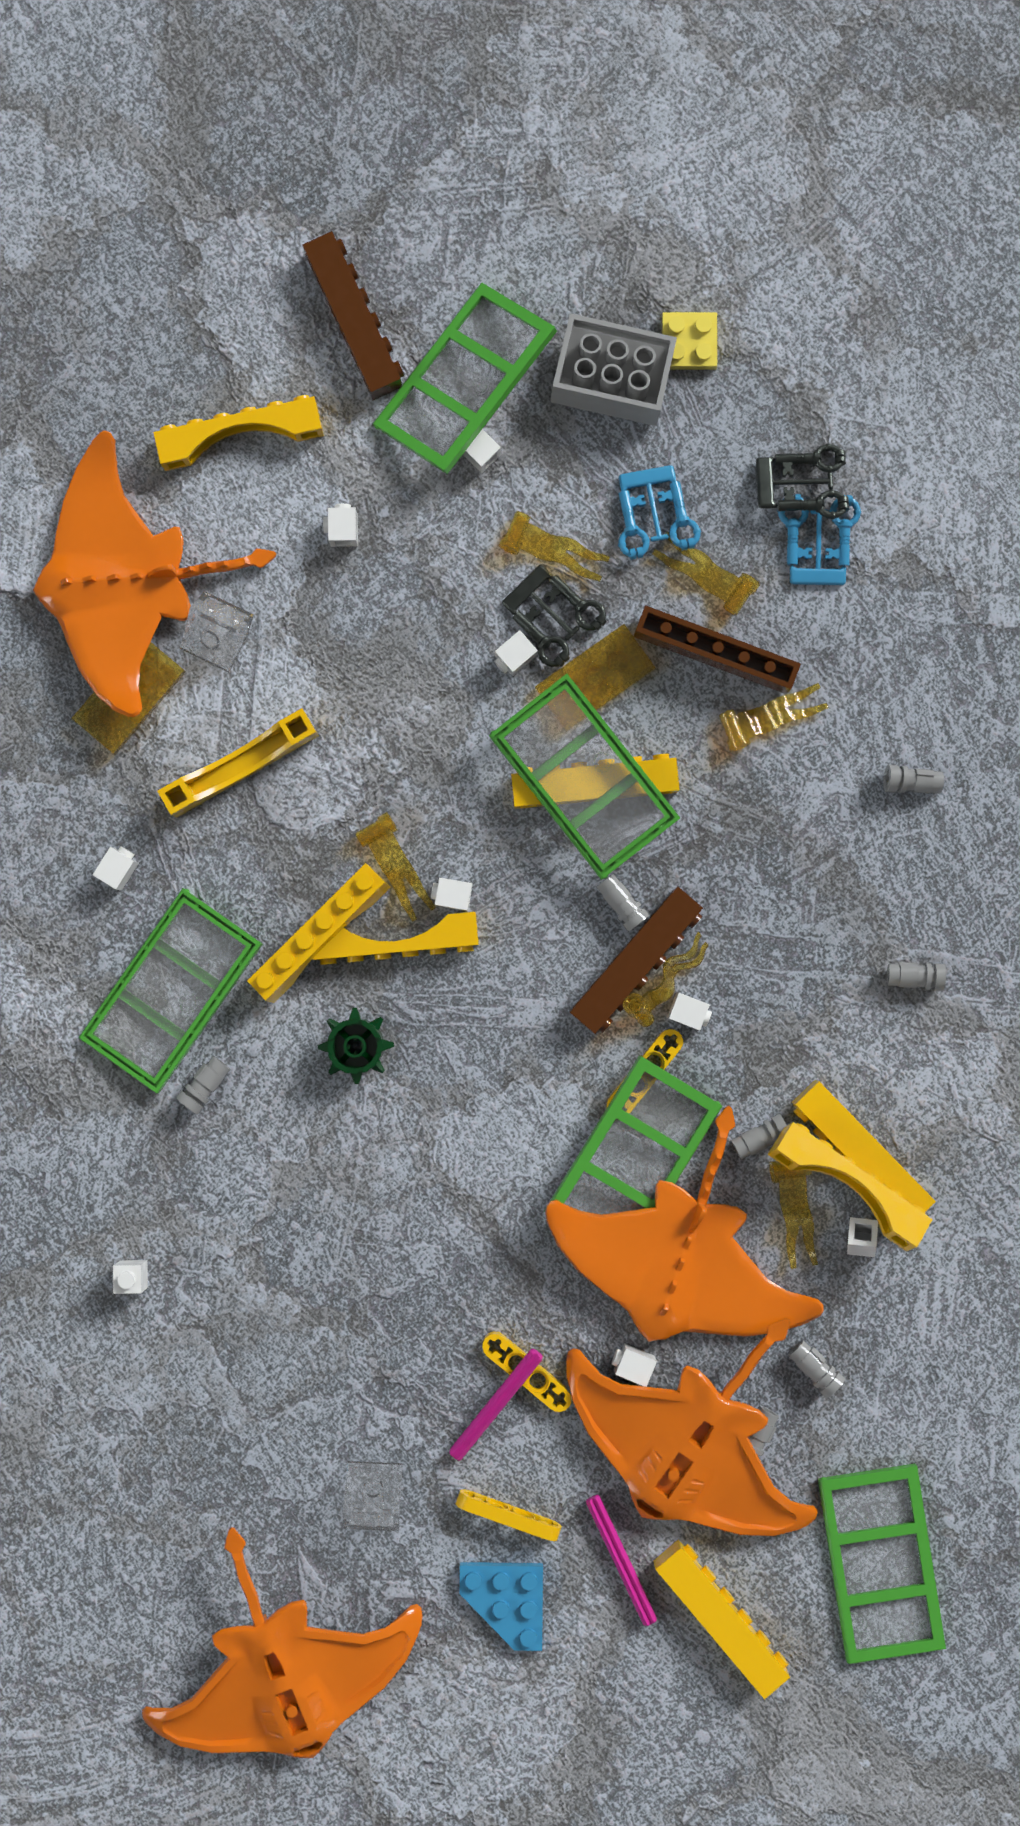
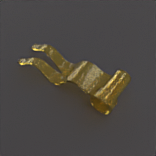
M520 511L515 512L507 533L502 535L498 545L499 548L514 555H518L520 549L540 560L560 563L579 576L600 582L602 576L582 567L566 551L593 561L608 562L610 556L590 551L572 538L549 534L539 527L530 524V517Z
M670 537L668 538L670 543L681 554L693 560L695 565L672 559L656 549L652 553L668 567L688 575L702 589L725 601L726 603L723 608L737 616L749 596L754 595L760 586L756 579L746 573H742L740 577H737L725 571L698 549L682 551L681 548L674 545Z
M819 683L799 692L777 697L762 706L738 714L735 713L734 709L721 713L719 718L728 737L726 742L730 752L749 746L751 744L750 738L763 735L789 722L804 719L828 709L827 703L806 709H785L820 689Z
M385 812L377 817V821L356 832L355 835L362 847L369 846L377 863L393 886L403 908L413 922L417 918L409 901L403 878H406L431 911L436 907L393 834L398 831L395 823L388 812Z
M700 932L696 934L690 951L682 955L671 956L665 960L663 964V980L660 985L647 991L643 996L633 993L624 999L623 1009L630 1017L635 1018L642 1027L652 1025L654 1016L651 1011L657 1005L668 1001L673 996L676 974L681 970L696 968L703 961L708 947L707 942L702 945L700 953L695 960L678 963L690 960L695 956L699 940L702 936Z
M770 1161L769 1171L773 1183H779L780 1206L786 1224V1249L790 1268H796L795 1245L799 1226L802 1227L804 1244L812 1266L818 1265L813 1241L814 1222L807 1200L806 1176L811 1175L812 1171H790L778 1161Z

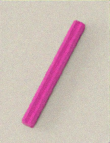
M534 1348L530 1349L457 1439L449 1451L454 1459L458 1461L463 1459L542 1361L543 1356Z
M594 1495L586 1500L587 1507L643 1625L649 1626L655 1623L657 1618L600 1496Z

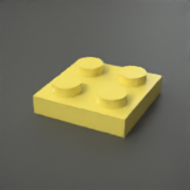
M663 312L662 334L677 337L670 370H716L717 312Z

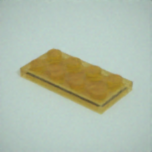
M623 624L535 686V689L540 695L565 674H568L597 711L650 674L656 667L626 625ZM566 690L547 704L566 732L587 718Z
M151 642L140 667L139 692L142 711L139 716L127 717L114 711L93 692L71 719L111 753L116 755L186 671Z

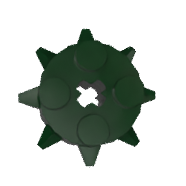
M352 1008L349 1020L342 1021L341 1023L329 1018L327 1023L332 1032L327 1042L318 1045L319 1050L329 1053L328 1056L332 1065L328 1073L332 1075L340 1070L344 1073H350L354 1084H359L362 1074L370 1069L383 1073L385 1070L380 1059L385 1050L394 1047V1042L383 1039V1035L379 1030L384 1019L379 1017L371 1022L367 1019H361L357 1008ZM351 1039H354V1041L359 1039L362 1042L360 1045L362 1051L360 1053L358 1050L355 1052L350 1050L352 1047Z

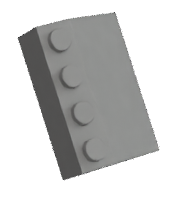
M570 313L552 386L550 402L657 426L677 337Z

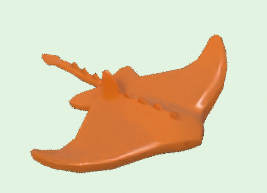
M104 430L92 440L76 467L63 500L51 559L42 569L33 591L44 607L57 618L79 672L96 695L114 711L127 717H136L142 711L139 692L140 667L162 617L179 621H186L190 618V601L180 580L208 573L237 570L253 565L263 568L276 557L277 553L258 548L251 555L242 558L206 562L179 569L184 544L180 527H172L156 535L151 533L124 495L118 475L116 440L111 432Z
M730 1105L726 1106L715 1120L718 1128L717 1138L703 1174L697 1200L676 1184L659 1180L655 1185V1207L601 1215L577 1210L557 1199L550 1201L546 1206V1220L558 1248L581 1275L619 1303L629 1313L637 1329L649 1342L664 1340L681 1332L743 1337L767 1334L768 1325L784 1318L790 1320L789 1329L820 1317L824 1311L823 1304L818 1299L787 1291L768 1280L735 1241L733 1236L745 1223L747 1213L736 1206L707 1204L716 1172L724 1154L729 1131L735 1127L733 1110Z
M788 1318L768 1325L767 1335L752 1350L739 1371L722 1391H717L711 1381L700 1370L690 1366L683 1368L677 1390L620 1384L602 1375L581 1350L573 1348L568 1351L566 1356V1376L574 1406L588 1435L628 1485L632 1501L642 1518L654 1520L679 1519L738 1535L777 1536L804 1528L815 1520L818 1513L815 1506L791 1501L774 1487L749 1440V1437L765 1428L768 1418L757 1408L746 1403L730 1400L732 1395L750 1376L766 1351L775 1342L785 1340L790 1325Z
M231 1527L227 1533L225 1549L232 1554L236 1574L245 1594L254 1625L224 1628L213 1634L212 1641L214 1646L227 1656L223 1663L192 1698L173 1708L146 1706L142 1709V1717L145 1723L158 1735L180 1747L209 1753L273 1752L290 1757L314 1758L329 1741L332 1733L346 1719L380 1693L405 1664L422 1625V1608L418 1604L411 1605L385 1628L363 1634L307 1626V1603L304 1600L290 1602L267 1618L266 1614H262L256 1589L245 1564L243 1549L246 1542L236 1529Z

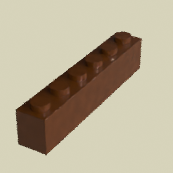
M331 231L302 244L305 256L372 400L374 401L400 389L402 386L401 377H404L403 370L398 361H392L389 354L393 352L387 336L382 338L378 331L381 328L377 314L375 312L370 313L367 307L370 300L364 287L359 289L355 280L359 279L353 263L347 264L344 258L347 255V251L341 238L336 240Z
M646 605L633 636L787 694L792 689L801 663Z
M676 887L569 1012L594 1034L598 1030L603 1033L613 1020L609 1017L617 1009L621 1012L631 999L627 996L635 988L639 991L648 981L645 975L653 967L657 970L666 960L663 954L669 947L675 949L684 939L681 933L687 926L693 928L702 918L699 912L703 907L680 887Z

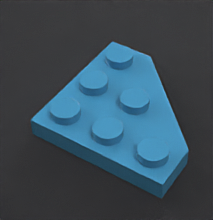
M460 1562L459 1594L514 1651H542L543 1563Z

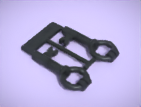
M827 443L818 447L813 453L775 454V458L758 457L756 459L758 507L761 509L777 508L778 511L815 510L823 517L831 520L843 516L845 512L849 511V498L841 492L832 490L833 476L831 472L839 470L846 464L845 450ZM824 451L834 452L835 464L824 465L821 462V453ZM775 461V465H782L783 478H786L787 474H789V477H793L792 465L812 464L819 470L828 472V479L773 480L772 463ZM828 484V491L821 493L816 499L795 500L793 496L794 487H791L790 490L784 487V500H778L777 504L774 502L773 485ZM825 498H837L838 511H826L824 509Z
M538 565L502 601V604L514 615L512 619L538 643L539 659L543 664L550 667L559 666L561 668L570 659L569 647L566 641L579 630V627L588 631H599L602 628L601 626L607 623L606 611L602 603L595 600H582L557 574L553 576L543 565ZM547 579H550L549 583L553 587L551 592L548 591L544 597L546 599L549 597V602L552 604L555 601V597L562 594L575 607V620L578 626H575L573 629L534 593ZM531 596L568 632L565 640L557 636H545L532 623L534 618L541 614L540 610L535 611L537 609L535 605L525 615L521 611L517 612V608ZM588 606L595 607L600 614L590 624H587L581 617V614L586 611ZM551 643H558L563 651L559 654V657L557 656L552 661L545 655V649Z

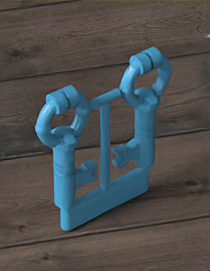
M672 465L619 475L621 487L619 498L625 529L619 537L618 547L624 555L630 557L631 560L636 559V557L638 559L643 558V555L649 549L650 540L655 542L666 540L669 537L674 545L681 548L682 551L695 548V545L700 540L701 529L695 521L687 516L681 485L676 480ZM672 482L669 484L670 490L667 492H657V496L661 497L658 500L659 503H665L666 500L673 501L676 520L670 528L669 535H661L651 486L653 484ZM647 487L656 536L649 538L645 531L636 526L633 508L636 506H646V502L642 501L645 497L644 495H638L637 498L630 497L627 489ZM688 525L692 527L693 538H687V541L686 539L679 540L677 538L676 531L678 527L683 528ZM639 535L642 538L643 546L637 547L636 550L635 548L628 550L625 543L626 538Z
M801 494L793 495L795 500H804ZM846 495L849 498V506H853L854 509L852 519L840 520L836 518L832 520L837 528H839V548L836 550L825 548V552H828V555H825V559H832V557L839 559V566H843L840 569H821L822 515L820 513H817L815 510H802V515L799 519H788L785 511H778L777 509L780 520L788 528L787 565H791V584L845 585V566H849L850 529L858 522L861 515L860 506L852 495ZM838 499L832 503L829 512L837 511ZM809 513L817 514L815 569L796 568L794 565H798L799 558H812V555H809V552H812V548H798L799 527L807 520Z

